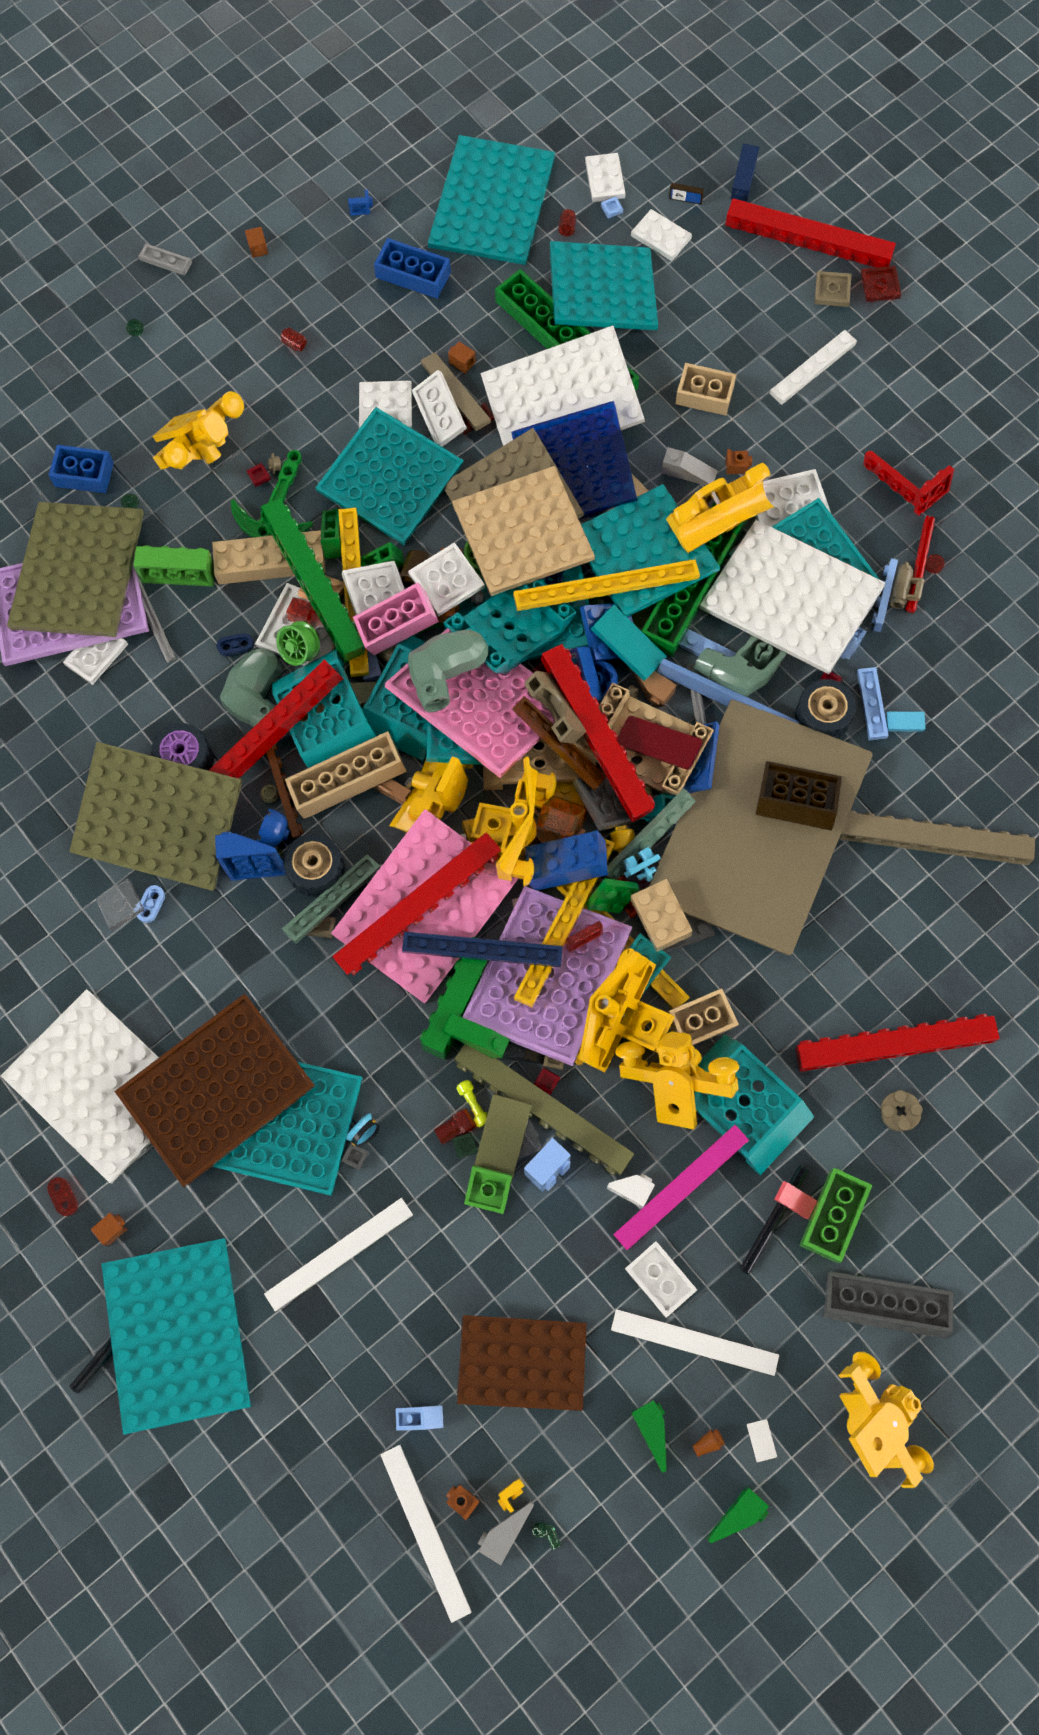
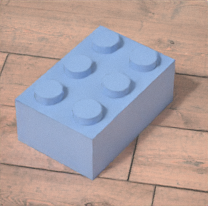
M552 1138L526 1165L524 1174L541 1192L545 1189L549 1191L555 1185L557 1176L559 1174L563 1176L569 1170L571 1155Z

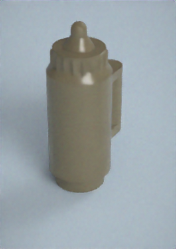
M907 561L899 565L895 572L889 597V605L895 609L904 608L907 600L920 601L925 580L923 578H913V568ZM911 584H916L914 595L909 594Z

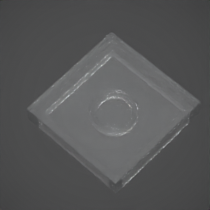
M129 879L96 898L107 926L111 931L145 911Z

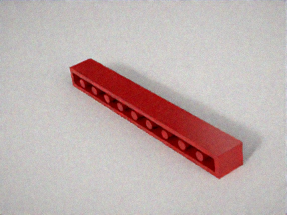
M734 198L730 204L725 226L733 229H739L884 270H888L896 243Z
M560 644L542 653L541 661L587 731L583 735L630 820L634 822L651 813L655 802L650 794L647 795L643 780L641 778L638 779L634 764L629 762L626 757L627 752L625 748L617 742L616 732L608 726L607 716L599 710L598 700L595 696H591L587 681L582 680L578 665L573 664L569 649H565L563 644Z
M324 659L208 771L239 779L343 680L342 676Z
M487 832L484 833L332 957L347 975L352 973L354 976L363 969L361 967L366 961L370 963L378 956L376 953L382 948L384 951L393 944L392 940L395 937L401 938L404 936V932L409 931L407 928L410 925L414 924L416 926L424 919L423 915L426 912L432 913L435 911L442 899L447 901L455 894L453 891L457 887L463 888L470 882L468 878L473 874L478 876L485 870L484 866L488 862L493 864L501 857L499 855L501 849Z
M980 1014L975 1016V1019L960 1017L955 1022L940 1020L935 1025L920 1023L915 1028H910L909 1025L900 1026L894 1031H890L889 1028L878 1030V1033L870 1034V1031L858 1033L859 1036L851 1037V1034L839 1036V1039L831 1040V1037L819 1039L820 1042L814 1043L811 1040L801 1041L800 1045H797L795 1051L799 1071L802 1072L990 1044L998 1041L1000 1037L995 1017Z

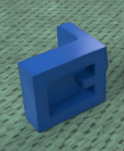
M365 190V197L348 198L350 216L370 214V207H373L372 196H369L368 190Z

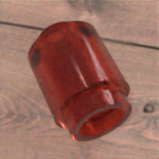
M566 209L560 215L558 231L566 237L575 233L577 217L573 210Z
M291 327L285 328L281 332L280 337L283 344L299 352L305 348L307 340L302 334Z

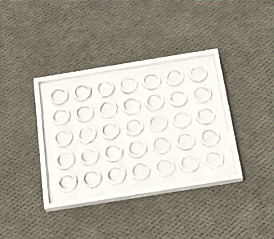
M614 326L481 373L503 446L534 428L549 455L645 422Z
M755 520L701 602L700 609L830 674L885 587V582Z
M86 989L17 1058L1 1077L111 1184L151 1143L114 1091L159 1057Z

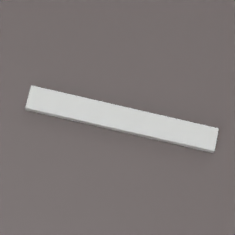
M400 1198L264 1293L274 1311H278L412 1217V1212L404 1200Z
M617 1309L611 1331L775 1376L779 1354Z
M398 1445L380 1455L452 1623L470 1614L472 1611L402 1447Z

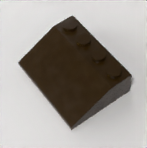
M766 761L755 815L832 831L837 816L842 776Z

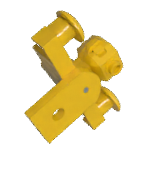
M233 391L226 392L222 398L218 399L207 410L200 409L176 416L152 437L156 442L174 438L152 457L161 470L168 467L183 469L192 460H204L206 464L216 461L221 456L217 447L222 446L226 442L225 437L228 435V428L224 417L228 416L235 419L242 415L244 402L241 396Z
M673 1031L665 1034L655 1043L660 1063L651 1062L648 1067V1061L642 1060L645 1047L633 1041L621 1043L615 1050L616 1055L623 1058V1062L619 1065L622 1078L653 1083L656 1116L659 1123L695 1129L697 1126L694 1091L733 1098L738 1091V1078L735 1077V1073L739 1070L738 1062L728 1057L717 1058L710 1062L708 1066L709 1072L704 1071L698 1066L702 1057L700 1052L692 1046L691 1035ZM672 1104L677 1105L679 1110L675 1109Z
M857 1352L853 1355V1363L839 1374L840 1378L851 1377L856 1388L853 1392L841 1393L839 1395L849 1412L847 1429L851 1435L849 1440L870 1477H877L884 1468H903L907 1477L901 1484V1487L915 1488L923 1479L920 1473L928 1474L934 1469L933 1459L925 1449L917 1445L905 1447L909 1436L908 1427L914 1422L917 1414L922 1409L920 1400L915 1397L911 1389L890 1384L884 1390L881 1398L878 1399L867 1379H879L881 1375L880 1365L872 1355L866 1352Z

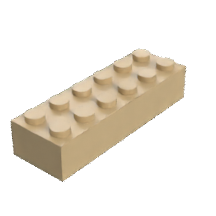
M321 531L300 532L304 533L308 547L313 549L316 561L321 563L324 570L323 573H326L325 556L320 541ZM273 536L212 542L214 575L219 585L295 576Z
M387 731L286 778L285 781L297 811L303 819H306L403 774L407 770L394 740Z

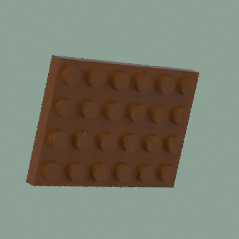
M462 1315L456 1404L583 1411L587 1323Z

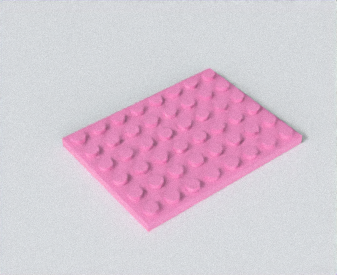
M447 628L442 634H444V633H450V632H452V631H450V630ZM408 663L385 683V688L499 778L541 740L512 710L524 696L554 724L550 711L541 702L534 699L524 685V682L533 673L522 664H519L506 674L495 673L483 663L479 668L463 672L454 678L445 680L449 691L450 704L437 712H426L416 695L417 690L411 680Z
M424 809L331 934L347 945L472 843ZM495 861L493 864L488 862L484 866L485 870L478 876L473 874L468 878L470 882L463 888L457 887L453 891L455 894L447 901L442 899L435 911L432 913L426 912L423 915L424 919L416 926L412 924L407 928L408 932L468 938L475 937L518 878L513 877L512 881L498 879L497 862ZM397 936L392 940L393 944L385 951L383 948L376 953L378 956L370 963L425 1004L459 958L403 953L404 936L401 938Z

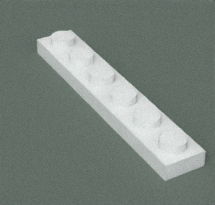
M846 330L842 331L770 390V395L781 405L784 404L854 347L857 340Z

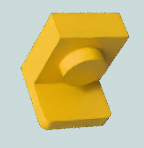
M520 1477L498 1494L500 1499L497 1501L504 1511L509 1510L512 1513L514 1508L508 1498L511 1497L514 1500L523 1493L521 1488L524 1487V1483Z

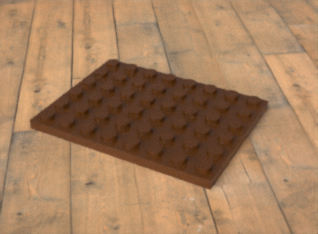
M244 993L114 1092L182 1187L185 1188L316 1086Z

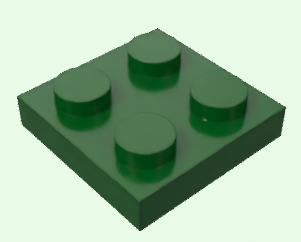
M605 878L586 902L587 908L590 910L621 913L631 900V895L639 890L638 884Z

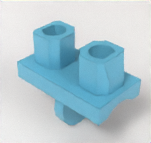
M647 847L638 852L643 861L642 863L638 864L634 856L623 861L627 870L624 873L626 878L641 870V874L637 875L639 880L644 878L648 882L653 880L652 874L656 872L654 866L650 869L647 866L661 858L658 854L654 855L651 849Z

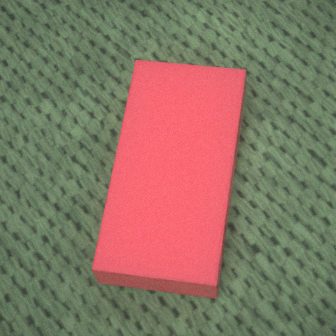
M783 1181L774 1199L806 1219L810 1218L817 1203V1200Z

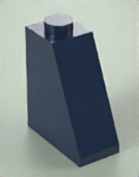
M743 143L732 187L731 199L734 198L747 202L756 171L759 146Z

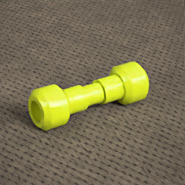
M465 1080L459 1083L456 1089L471 1106L476 1126L479 1128L484 1127L488 1112H484L476 1101L471 1081Z

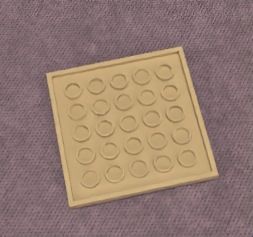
M555 466L452 501L491 596L595 560V555Z

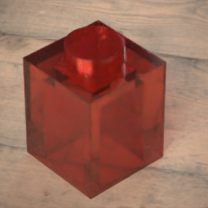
M295 597L292 598L286 611L288 621H304L308 624L314 622L316 612L311 603Z

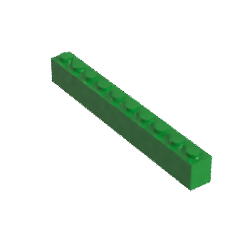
M281 498L262 505L261 517L343 662L345 663L364 655L365 646L357 632L358 629L355 622L351 621L348 617L347 608L340 603L339 594L332 589L330 578L324 575L323 567L320 562L316 561L313 549L308 547L304 533H300L296 519H292L288 505H284Z

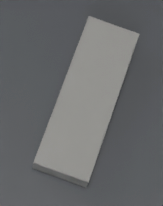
M149 244L144 245L138 256L140 261L184 276L192 264L191 258Z

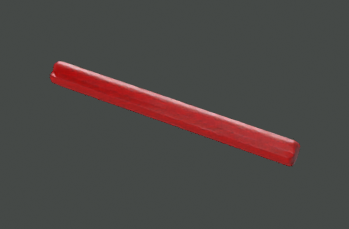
M928 515L924 519L913 578H923L935 522L933 516ZM911 584L909 594L914 595L916 584ZM907 600L906 612L914 613L918 601Z

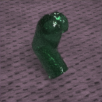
M538 1522L534 1525L532 1534L535 1537L546 1538L552 1550L561 1546L555 1528L552 1525Z

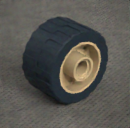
M820 679L819 681L812 682L802 692L796 707L795 718L799 721L800 725L839 739L846 733L856 712V701L846 685L844 686L841 682L832 679Z
M317 833L298 837L287 848L283 859L285 873L292 886L298 892L305 894V896H320L329 887H332L344 875L345 871L344 860L338 846L335 845L332 839L330 840L327 836Z

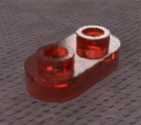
M61 1177L50 1180L47 1191L56 1211L63 1216L73 1215L77 1211L78 1202L68 1181ZM56 1184H60V1189L58 1191H55L54 1189ZM68 1202V1207L64 1209L63 1204Z

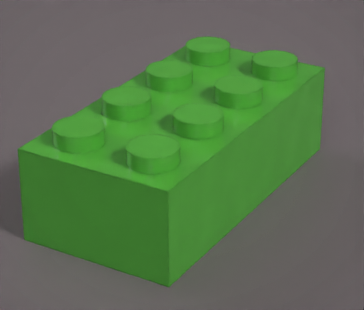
M136 546L133 566L142 583L213 587L215 578L214 561L209 550L204 548L188 549L186 547Z
M836 1168L831 1169L799 1246L837 1264L842 1262L872 1185Z

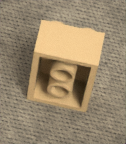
M685 363L675 404L727 416L737 374Z
M667 879L631 895V901L656 952L692 936L693 931Z
M722 988L667 1012L674 1016L670 1030L691 1035L692 1046L739 1025Z

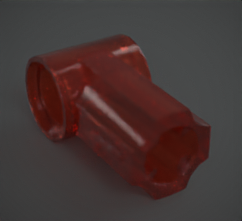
M467 1108L454 1114L449 1121L435 1128L434 1132L442 1145L460 1134L468 1133L477 1125Z

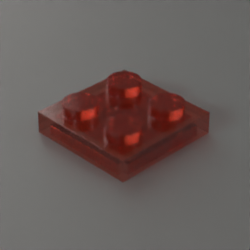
M896 266L865 268L861 270L866 302L900 299L901 290Z

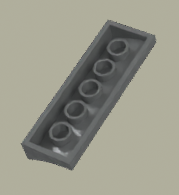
M828 1271L822 1318L948 1339L953 1333V1292Z

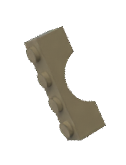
M535 671L524 682L531 696L541 702L552 714L554 725L551 728L560 742L574 744L587 732L550 673Z

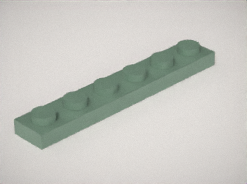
M683 788L607 866V876L610 879H621L627 871L623 861L631 856H634L636 861L641 858L638 852L647 847L651 848L691 808L696 801L687 790Z
M368 854L340 877L332 887L324 891L282 928L283 932L297 944L370 880L381 868L380 865Z

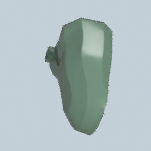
M460 630L432 637L409 653L408 666L411 680L417 690L416 695L426 712H437L450 704L449 691L445 680L454 678L463 672L479 668L485 662L488 655V644L481 634L473 630Z
M752 635L733 657H725V654L705 648L695 663L694 671L700 676L748 697L768 683L787 653Z
M261 648L247 653L230 670L220 695L222 706L235 718L252 727L275 707L273 703L264 699L272 687V683L277 681L282 671L279 659L271 650Z

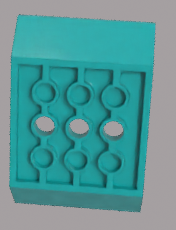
M539 579L494 595L464 617L457 612L444 621V625L452 632L473 630L481 634L488 644V655L484 663L495 673L507 674L560 636L577 612L567 603L517 611L513 591L547 586L544 581ZM498 614L501 618H494L492 615ZM505 626H511V627H513L514 629H513V630H506L504 627H505ZM517 638H524L526 641L519 642Z
M411 636L397 644L363 707V711L369 724L375 729L377 736L388 731L399 751L424 762L427 751V720L385 688V683L408 663L409 653L425 643V641Z
M337 649L272 683V693L278 704L324 659L343 678L308 712V719L306 721H299L289 730L298 752L308 768L377 737L376 731L369 724L343 668L344 662ZM341 696V701L338 704H333L334 697ZM324 704V711L317 713V707Z
M724 1034L702 1057L698 1066L704 1071L709 1072L708 1066L710 1062L717 1058L728 1057L736 1060L739 1064V1070L735 1073V1077L738 1078V1091L733 1098L694 1091L696 1112L722 1136L736 1125L749 1139L738 1151L747 1159L745 1162L761 1175L814 1118V1115L804 1101L743 1044ZM756 1081L761 1082L764 1087L763 1091L756 1092L752 1087L753 1083ZM747 1096L750 1104L742 1106L739 1103V1097ZM726 1111H734L736 1113V1120H727L725 1117Z

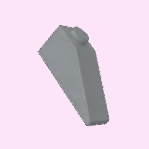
M668 447L661 473L706 486L715 481L717 470L684 451Z
M530 1501L492 1527L488 1534L483 1532L477 1543L481 1546L479 1552L502 1565L534 1503Z

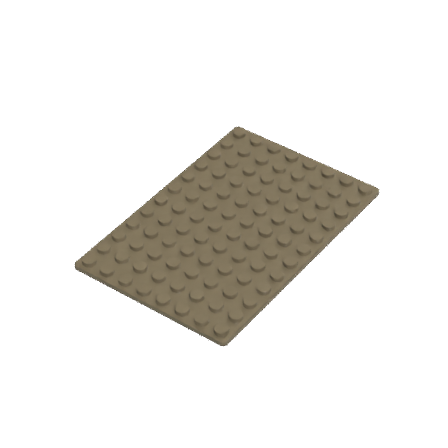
M732 699L719 726L712 788L690 793L696 802L678 819L650 886L667 879L683 913L785 955H792L873 756L872 752ZM766 761L842 776L837 816L832 831L755 815Z

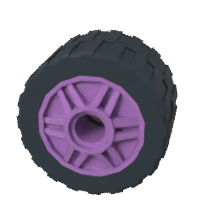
M175 723L161 730L154 738L151 756L204 770H209L213 766L212 748L202 731L194 725Z

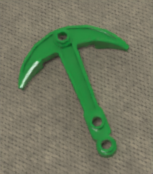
M292 450L287 454L288 460L284 462L278 476L279 480L268 503L280 498L284 503L289 487L293 484L298 472V466L302 462L299 451ZM234 499L231 500L232 514L244 533L251 538L272 536L262 517L259 521L250 518L248 513L239 507ZM312 521L298 523L299 531L307 532L313 526Z

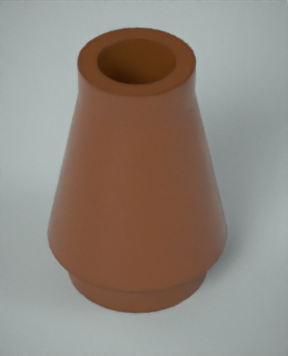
M717 1428L713 1431L710 1429L692 1447L696 1455L700 1457L701 1455L722 1449L721 1446L725 1445V1441Z

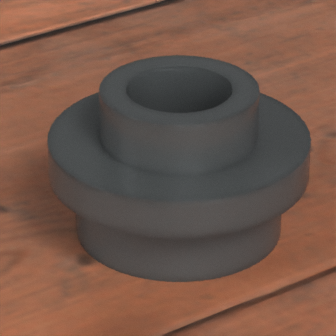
M482 590L471 596V603H474L475 607L483 603Z

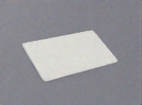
M767 1419L747 1424L756 1461L761 1462L776 1458L777 1454Z

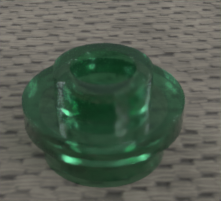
M131 319L127 323L126 330L129 335L138 336L142 334L144 326L139 320Z
M125 494L121 498L123 508L137 509L139 500L135 494Z

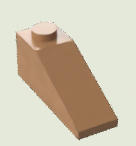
M628 666L649 702L656 707L665 706L675 693L676 684L656 671H653L643 681Z

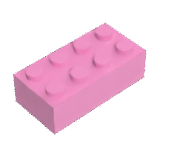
M419 583L353 617L365 648L373 656L439 622L427 592Z

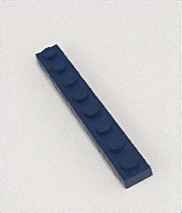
M404 932L402 952L561 968L563 946Z

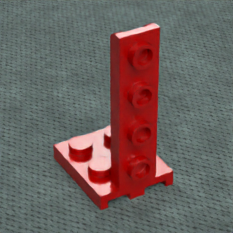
M873 451L865 453L863 462L867 470L872 471L881 481L887 483L893 491L898 492L907 502L914 505V512L918 516L949 492L955 470L950 465L944 470L941 469L932 480H927L923 487L919 489Z

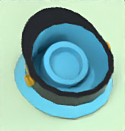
M371 1113L361 1118L347 1134L346 1140L351 1141L354 1146L368 1143L378 1133L379 1124L376 1123L375 1119H372Z

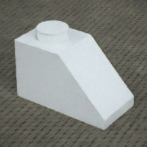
M642 1174L641 1177L634 1175L608 1184L607 1189L643 1208L655 1184L651 1183V1178Z

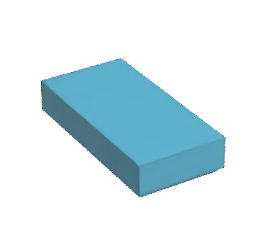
M886 712L888 731L924 732L926 729L924 712Z

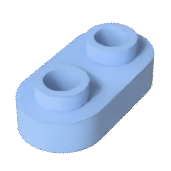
M153 885L146 889L136 909V916L141 922L150 923L155 920L165 900V893L161 887ZM155 894L159 895L157 899H153ZM147 911H150L149 916H144Z

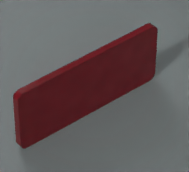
M628 716L617 739L619 745H622L625 749L685 770L691 768L703 744L700 738L635 716Z

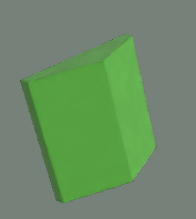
M473 1165L464 1204L504 1214L512 1175Z

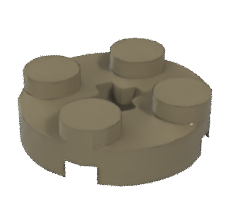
M902 1090L886 1096L880 1106L883 1123L889 1129L897 1132L909 1131L917 1126L923 1110L915 1096ZM897 1106H898L899 1108L903 1107V1108L905 1109V1111H904V1112L906 1113L905 1116H904V1115H900V1116L897 1115V1113H898V1110L896 1109Z

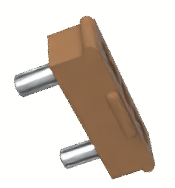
M409 777L403 786L390 779L372 788L403 805L411 794L409 788L412 785V778Z

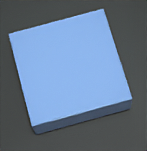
M617 197L601 202V207L608 219L623 213V208Z

